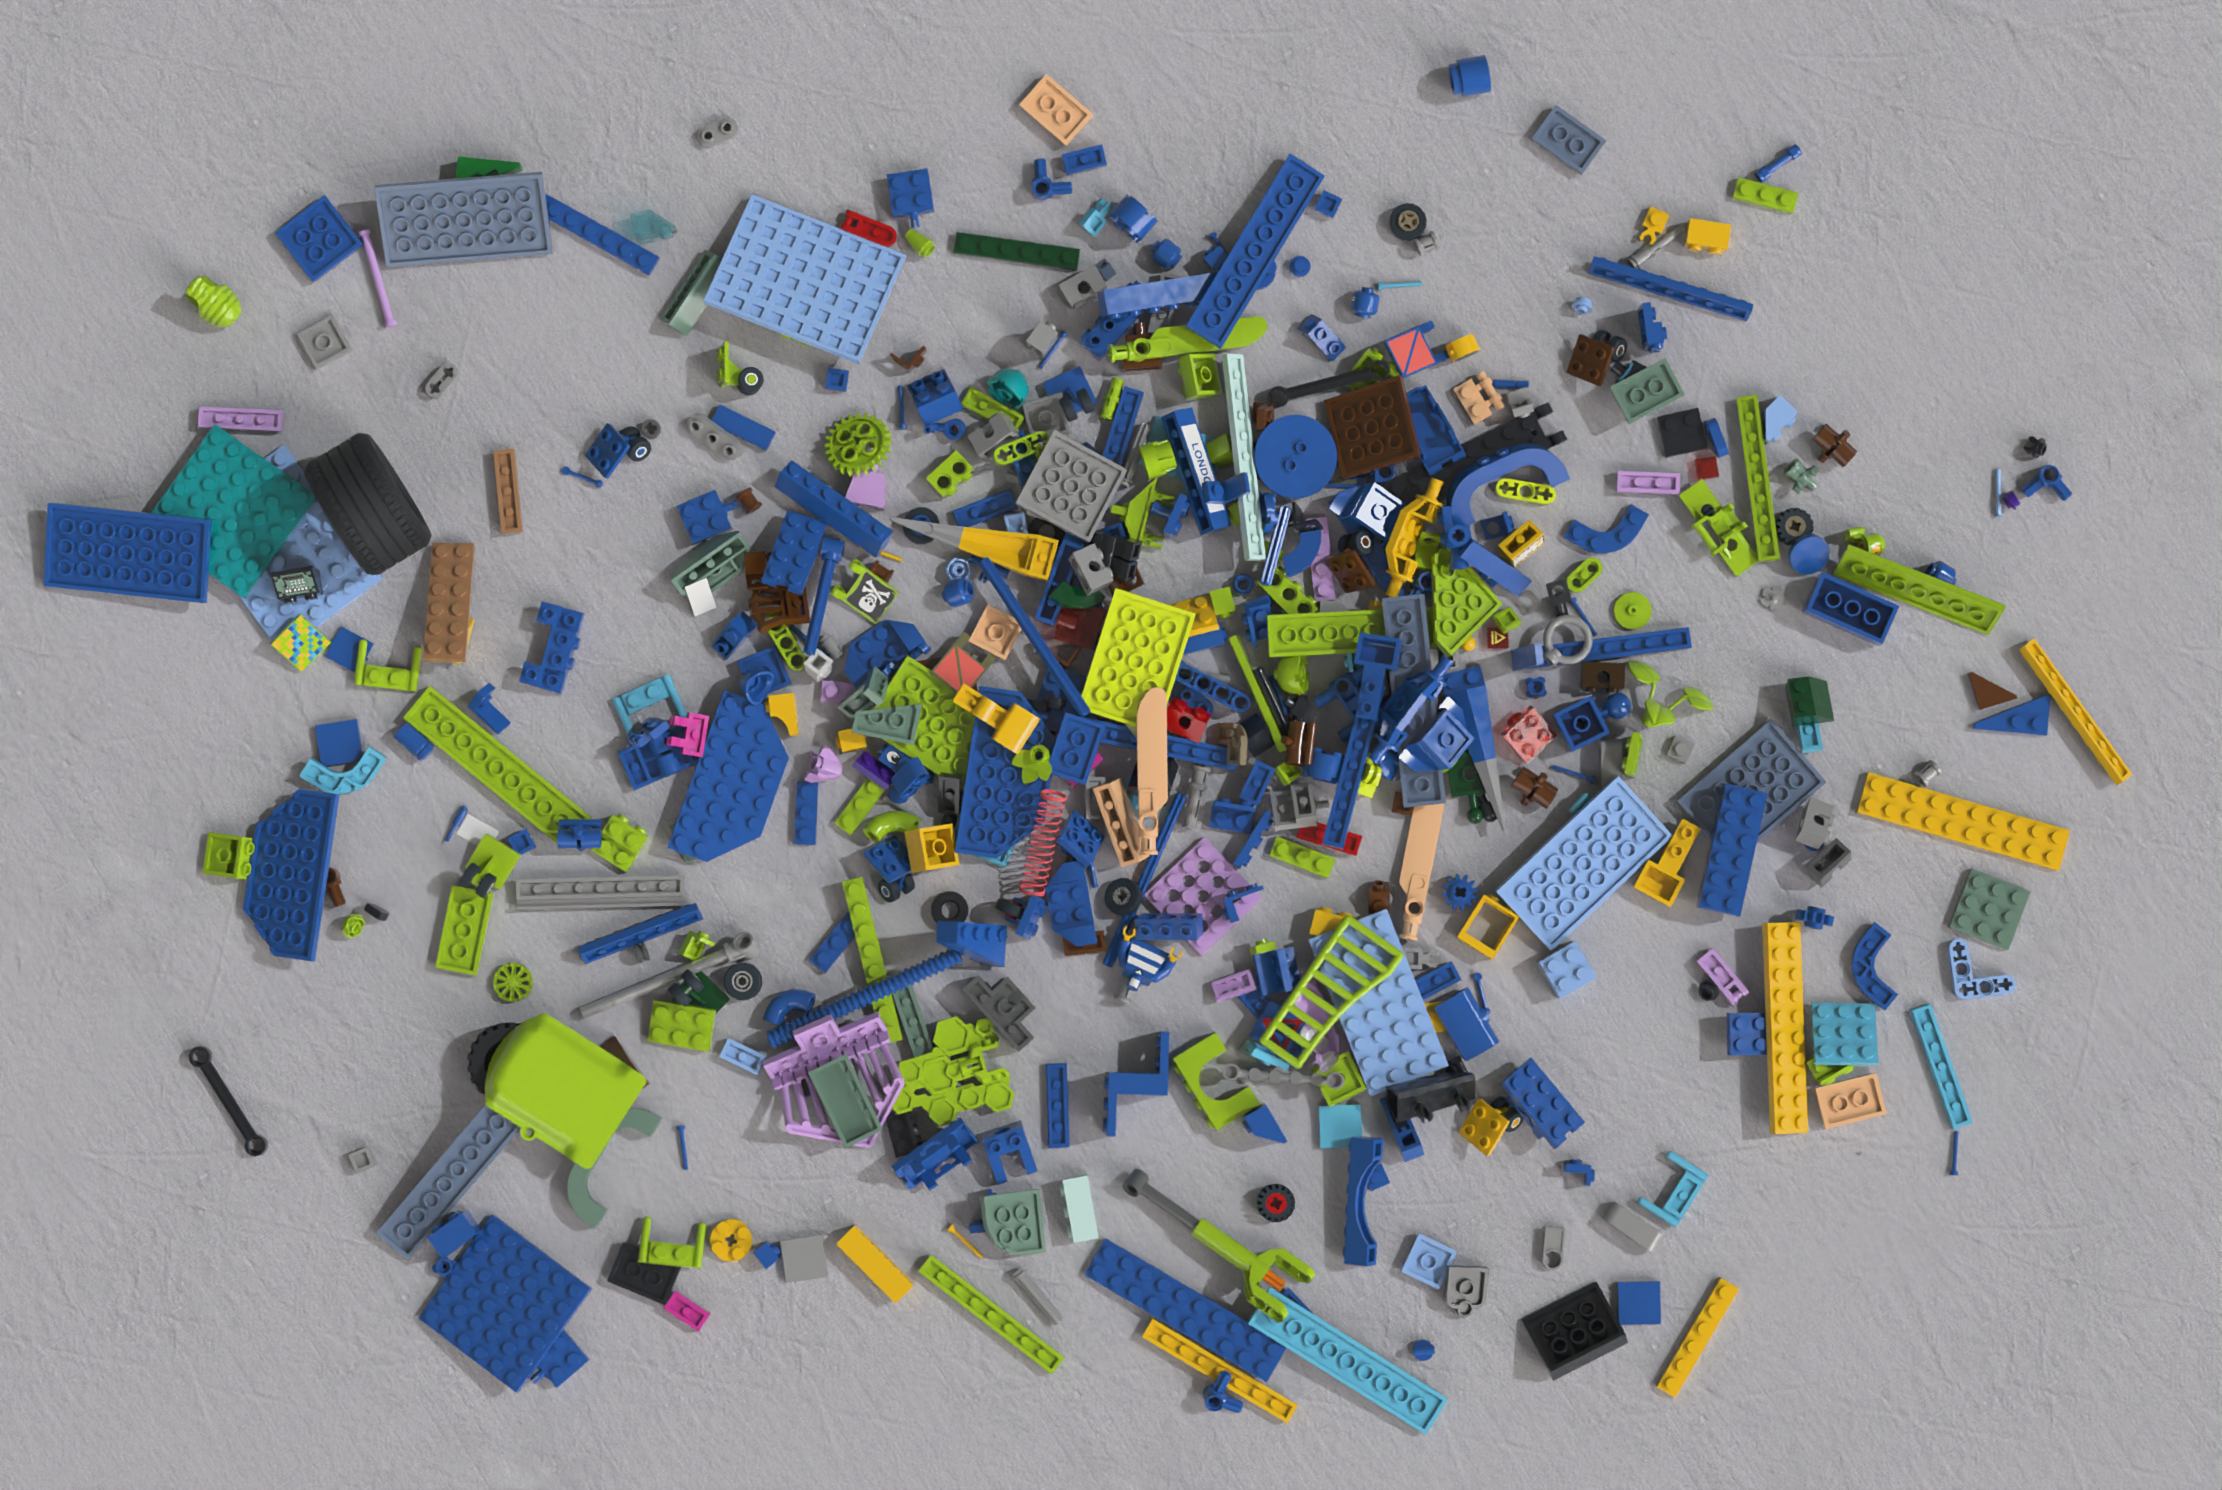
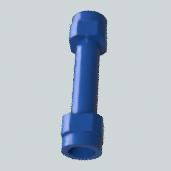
M1794 144L1786 150L1787 153L1766 168L1763 166L1755 172L1759 182L1763 183L1771 177L1770 174L1791 159L1794 161L1802 155L1798 145Z

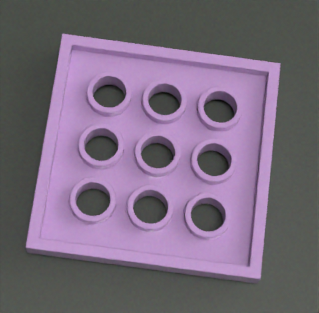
M1204 837L1154 884L1144 896L1160 913H1182L1181 910L1184 905H1191L1194 913H1202L1203 920L1208 923V929L1203 932V935L1198 940H1187L1202 956L1236 923L1225 920L1224 915L1215 918L1211 914V909L1216 905L1225 908L1223 899L1226 898L1225 894L1235 890L1238 891V894L1245 892V887L1250 884ZM1200 861H1207L1210 868L1208 872L1201 873L1198 870L1197 865ZM1191 875L1194 878V885L1192 887H1185L1183 885L1182 879L1184 876ZM1215 876H1221L1224 879V885L1221 888H1215L1212 885V879ZM1170 890L1178 891L1179 899L1177 901L1171 902L1168 900L1167 893ZM1201 890H1205L1209 894V899L1204 903L1197 900V893ZM1257 892L1238 898V901L1233 903L1239 919L1262 898Z

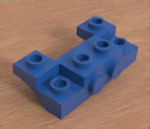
M541 602L536 622L550 625L552 628L541 666L524 662L519 682L562 694L568 671H572L575 663V658H572L574 650H578L581 638H578L584 613Z

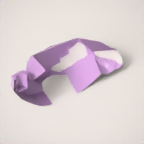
M1312 977L1306 988L1323 999L1322 995L1324 994L1316 986L1320 982ZM1301 994L1293 1004L1320 1024H1323L1329 1017L1327 1012ZM1305 1023L1299 1034L1310 1041L1317 1031ZM1333 1026L1313 1050L1316 1052V1063L1320 1065V1070L1323 1073L1333 1068L1339 1060V1034H1336Z

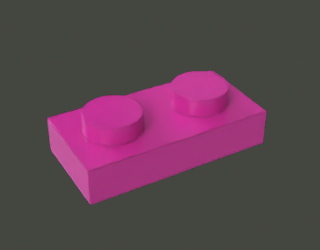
M677 1290L663 1308L698 1332L711 1314Z

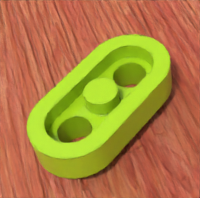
M1592 557L1579 565L1566 579L1569 591L1580 593L1600 576L1603 570L1601 561ZM1589 565H1593L1595 567L1594 572L1588 571ZM1574 579L1579 580V586L1576 587L1573 585L1572 582Z

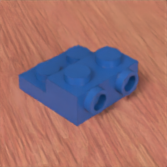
M1651 302L1642 303L1637 309L1642 350H1648V353L1660 352L1664 348V339H1667L1666 327H1662V322L1653 323V320H1656L1655 308L1651 307Z

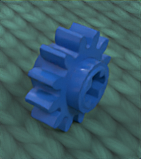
M1456 874L1455 881L1447 878L1449 885H1442V888L1447 891L1442 893L1441 896L1448 898L1445 901V905L1453 903L1452 910H1455L1457 905H1459L1460 910L1464 911L1465 904L1468 907H1472L1470 900L1478 899L1473 895V892H1477L1479 889L1472 888L1475 881L1467 882V875H1464L1461 880L1460 876ZM1456 887L1459 889L1463 888L1465 890V892H1463V898L1461 896H1455V893L1457 892L1455 890Z
M1807 906V910L1797 909L1796 919L1804 921L1805 927L1822 930L1823 925L1833 926L1834 916L1826 915L1825 909Z

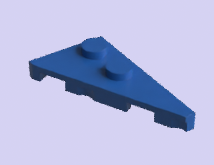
M2050 695L1974 723L1973 729L2046 736L2048 732Z

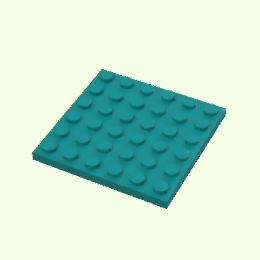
M214 424L151 513L212 519L209 574L241 597L246 598L316 501L313 492Z

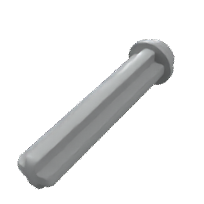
M1140 423L1123 468L1127 469V472L1120 483L1124 487L1129 488L1130 484H1133L1132 478L1141 457L1139 445L1146 444L1152 428L1147 423Z
M1020 1267L1012 1274L1013 1281L1016 1280L1052 1325L1059 1324L1063 1319L1061 1314L1027 1275V1270H1023Z

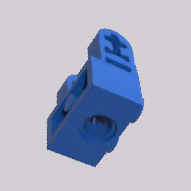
M1021 1120L981 1133L982 1141L998 1185L1008 1182L1000 1156L1016 1150L1020 1151L1027 1174L1030 1175L1038 1172Z

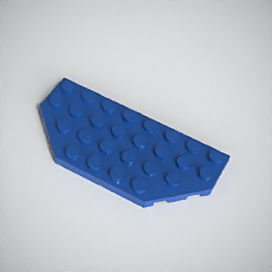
M979 686L978 693L995 702L1003 709L1008 710L1012 702L1038 717L1040 721L1021 750H1031L1036 745H1043L1049 750L1051 756L1056 738L1046 727L1022 692ZM976 716L974 718L955 852L998 858L1034 831L1033 826L1042 825V823H1038L1034 819H1045V816L1036 813V811H1046V808L1039 806L1038 803H1047L1048 801L1040 798L1041 790L1049 789L1051 775L1047 781L1038 777L1034 782L1024 784L1022 781L1023 768L1012 764L1017 754L991 739L990 737L994 733L995 728ZM1039 752L1037 754V759H1041L1043 757L1042 752Z
M726 690L723 691L705 740L703 757H699L667 848L708 862L761 837L789 759L764 704L754 705L743 696Z
M298 789L288 801L281 803L271 812L269 817L264 821L261 820L255 826L253 838L255 849L250 857L251 873L247 877L243 910L254 922V927L261 938L265 939L269 945V950L273 956L315 962L340 795Z

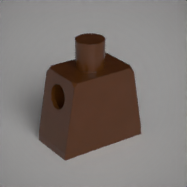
M1134 323V335L1125 336V342L1135 341L1139 338L1148 340L1153 334H1146L1145 323ZM1137 346L1136 350L1138 353L1144 354V349ZM1161 358L1145 359L1141 362L1123 359V372L1162 369Z

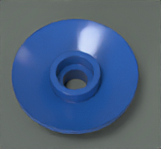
M1392 749L1388 750L1378 766L1382 769L1381 774L1387 780L1397 781L1401 778L1398 752Z

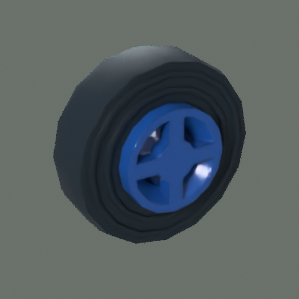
M926 507L912 509L904 518L940 524L937 515ZM903 526L905 536L915 544L925 545L934 540V538Z

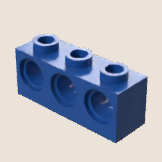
M1141 913L1135 919L1136 940H1198L1203 935L1202 913Z

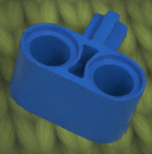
M914 757L904 763L892 777L891 782L900 797L906 799L913 796L923 784H932L934 782V774L928 773L920 759Z

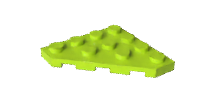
M1444 545L1431 556L1434 643L1448 658L1502 605V602L1471 568L1449 570L1450 550H1445Z

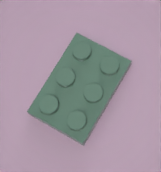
M1666 358L1609 387L1628 425L1685 395Z

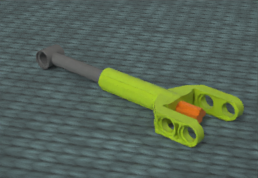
M1134 1169L1123 1183V1190L1130 1196L1137 1197L1141 1194L1193 1230L1192 1236L1242 1270L1245 1278L1244 1291L1247 1301L1273 1320L1283 1322L1288 1316V1310L1285 1305L1259 1287V1283L1263 1280L1280 1292L1286 1281L1269 1270L1272 1264L1298 1282L1304 1283L1312 1281L1315 1276L1314 1270L1284 1248L1270 1249L1264 1253L1254 1254L1206 1219L1202 1218L1199 1221L1196 1217L1148 1184L1149 1177L1144 1171Z

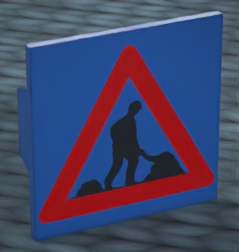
M1270 1000L1249 1036L1259 1041L1282 1006ZM1289 1011L1282 1020V1023L1298 1034L1305 1025L1303 1021ZM1277 1029L1270 1037L1271 1041L1287 1052L1294 1043L1292 1039Z

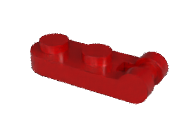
M846 210L844 214L846 218L840 224L839 229L885 247H891L896 243L897 233L893 227L851 210ZM853 220L858 221L856 228L851 226Z

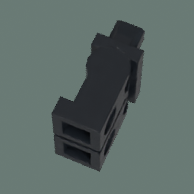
M1107 531L1095 532L1088 544L1095 543L1096 547L1102 551L1104 566H1108L1113 576L1118 577L1120 580H1134L1138 561L1134 560L1139 559L1143 541ZM1090 565L1089 568L1091 570H1097L1094 565Z

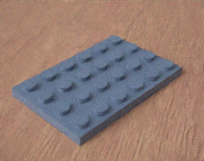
M1770 719L1676 802L1711 841L1722 786L1724 784L1768 793L1757 842H1759L1820 789L1826 781L1776 723Z

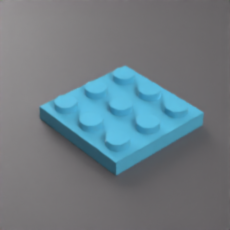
M1811 1003L1814 1065H1878L1875 1004Z

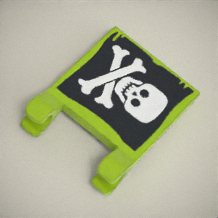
M853 559L849 564V569L860 574L848 593L838 584L832 588L830 593L876 625L899 594V591L867 569L858 559Z

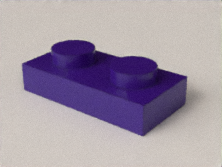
M863 751L852 765V767L885 791L892 784L891 779L896 774L866 751Z

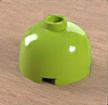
M1307 656L1282 657L1278 667L1274 669V679L1278 680L1279 686L1289 694H1304V692H1307L1310 677L1309 672L1306 673L1305 665H1309Z

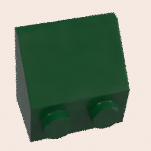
M1809 676L1787 680L1785 691L1792 727L1834 721L1827 681Z

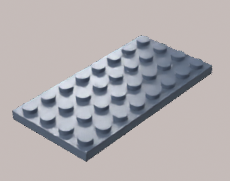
M543 172L375 185L374 187L386 267L553 254Z

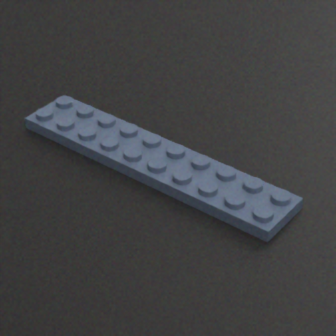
M1424 594L1382 598L1386 637L1402 640L1398 671L1389 670L1392 694L1404 678L1423 672L1424 667L1432 670ZM1429 678V679H1427L1426 681L1420 683L1419 685H1420V686L1424 685V684L1427 683L1429 680H1431V678ZM1427 697L1423 706L1412 717L1410 724L1403 729L1409 735L1398 747V756L1409 743L1417 742L1437 718L1436 700L1433 701ZM1399 759L1404 808L1446 803L1443 770L1412 771Z
M485 1104L378 1229L376 1235L409 1260L431 1234L430 1230L440 1224L521 1127Z

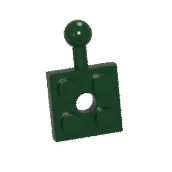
M1464 753L1459 757L1456 764L1448 770L1451 797L1468 796L1470 809L1467 812V819L1472 824H1478L1482 821L1483 814L1478 808L1476 794H1485L1486 791L1470 753ZM1467 768H1472L1475 771L1476 776L1473 780H1467L1464 777V771Z

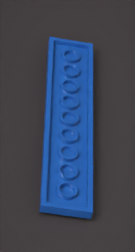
M1288 155L1185 326L1187 329L1217 348H1222L1325 175L1294 155Z
M1105 1238L1085 1273V1276L1265 1382H1268L1286 1350L1285 1346L1248 1324V1321L1107 1238Z

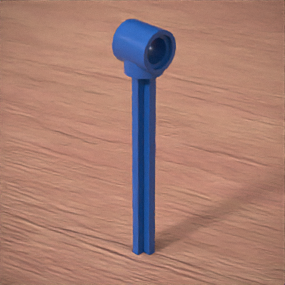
M828 537L823 539L820 554L823 566L803 653L807 655H815L835 565L839 564L844 553L845 541Z

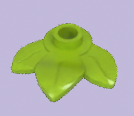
M1036 745L1031 750H1021L1012 761L1014 766L1023 768L1022 781L1024 784L1032 783L1038 777L1047 781L1052 771L1048 761L1050 758L1049 750L1043 745ZM1039 752L1043 753V757L1041 759H1037V754Z

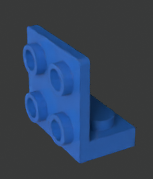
M1218 798V801H1213L1209 827L1250 834L1255 807H1251L1252 803L1239 801L1237 805L1231 804L1230 799Z

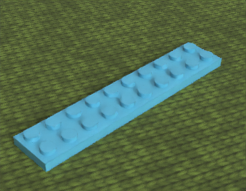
M1269 1287L1267 1292L1285 1305L1288 1310V1316L1283 1322H1277L1256 1308L1247 1322L1248 1324L1425 1435L1428 1433L1446 1404L1447 1397Z

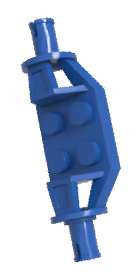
M1443 655L1433 670L1424 667L1423 672L1404 678L1379 712L1378 733L1375 732L1374 734L1379 742L1368 755L1372 761L1379 764L1388 750L1392 749L1398 752V747L1409 735L1403 729L1410 724L1412 717L1423 706L1427 697L1434 701L1442 688L1448 685L1443 681V676L1454 664L1453 661ZM1431 678V680H1429V681H1428L1427 683H1425L1424 685H1422V686L1419 685L1420 683H1422V682L1426 681L1427 679Z

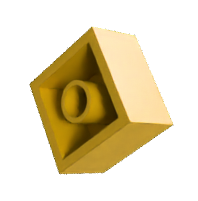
M953 823L905 831L911 873L960 865L958 853L955 852L956 841Z

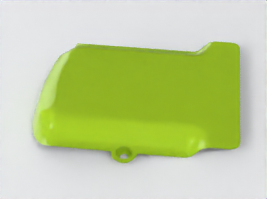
M543 1013L515 1027L497 1047L487 1071L485 1104L521 1127V1137L524 1140L532 1141L537 1137L585 1169H590L645 1086L646 1078L547 1013ZM531 1130L532 1133L528 1135L526 1131Z

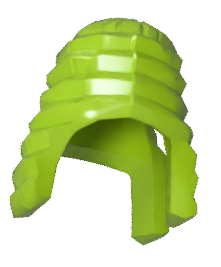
M198 275L185 290V293H187L185 298L198 308L199 317L203 318L204 321H208L210 325L215 324L216 327L226 328L233 325L241 315L242 307L240 300L236 298V294L226 284L217 285L207 276L203 275L200 277Z

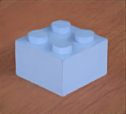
M1576 941L1570 942L1537 962L1559 999L1597 978Z

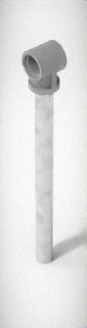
M741 932L734 937L732 942L725 943L724 949L580 1007L581 1014L586 1019L682 979L681 975L687 969L695 974L727 960H730L731 963L741 958L751 960L758 955L759 946L750 933Z

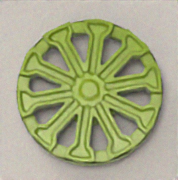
M505 964L494 975V990L505 1001H521L530 994L533 988L532 974L522 964ZM510 966L512 967L511 974L507 969ZM520 967L521 970L516 974V968ZM501 971H504V973H505V975L507 976V978L504 977V976H501V975H500V972H501ZM526 972L527 977L521 978L522 974ZM500 979L505 982L498 984L497 980ZM529 981V985L526 986L522 982ZM506 986L503 992L500 993L499 988ZM520 988L525 989V990H526V993L523 994V993L521 992ZM510 990V997L507 998L505 995ZM515 991L519 995L518 998H514Z

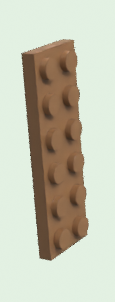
M432 543L423 660L425 662H466L475 555L474 543Z

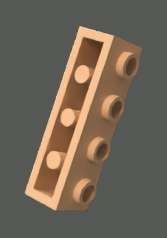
M1118 778L1105 782L1093 788L1121 868L1149 857V855H1139V851H1141V838L1138 836V823L1122 779Z

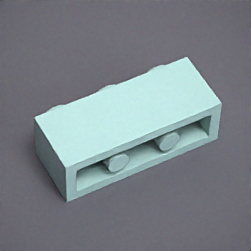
M1088 1175L1063 1179V1184H1059L1061 1197H1066L1067 1205H1063L1065 1218L1069 1217L1070 1226H1067L1069 1239L1073 1238L1075 1243L1099 1238Z

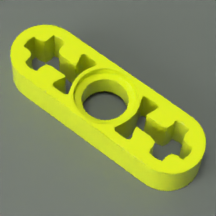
M1504 478L1499 480L1495 486L1496 494L1505 499L1548 505L1556 497L1555 489L1544 484ZM1507 483V487L1514 488V484H1518L1516 496H1513L1514 491L1510 490L1503 494V490L1499 489V486ZM1522 486H1528L1531 489L1529 497H1522L1520 495V488ZM1535 487L1539 488L1537 492L1540 493L1547 489L1548 493L1552 494V497L1544 500V496L1537 495V499H1533Z

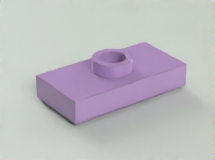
M1250 969L1210 982L1217 1003L1257 990Z

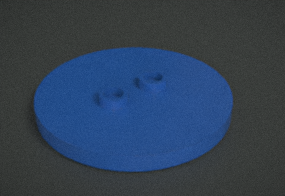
M1288 415L1278 418L1266 426L1256 441L1254 448L1256 472L1261 482L1270 491L1279 496L1291 499L1311 496L1323 489L1334 474L1337 464L1335 442L1329 431L1313 418L1303 415Z

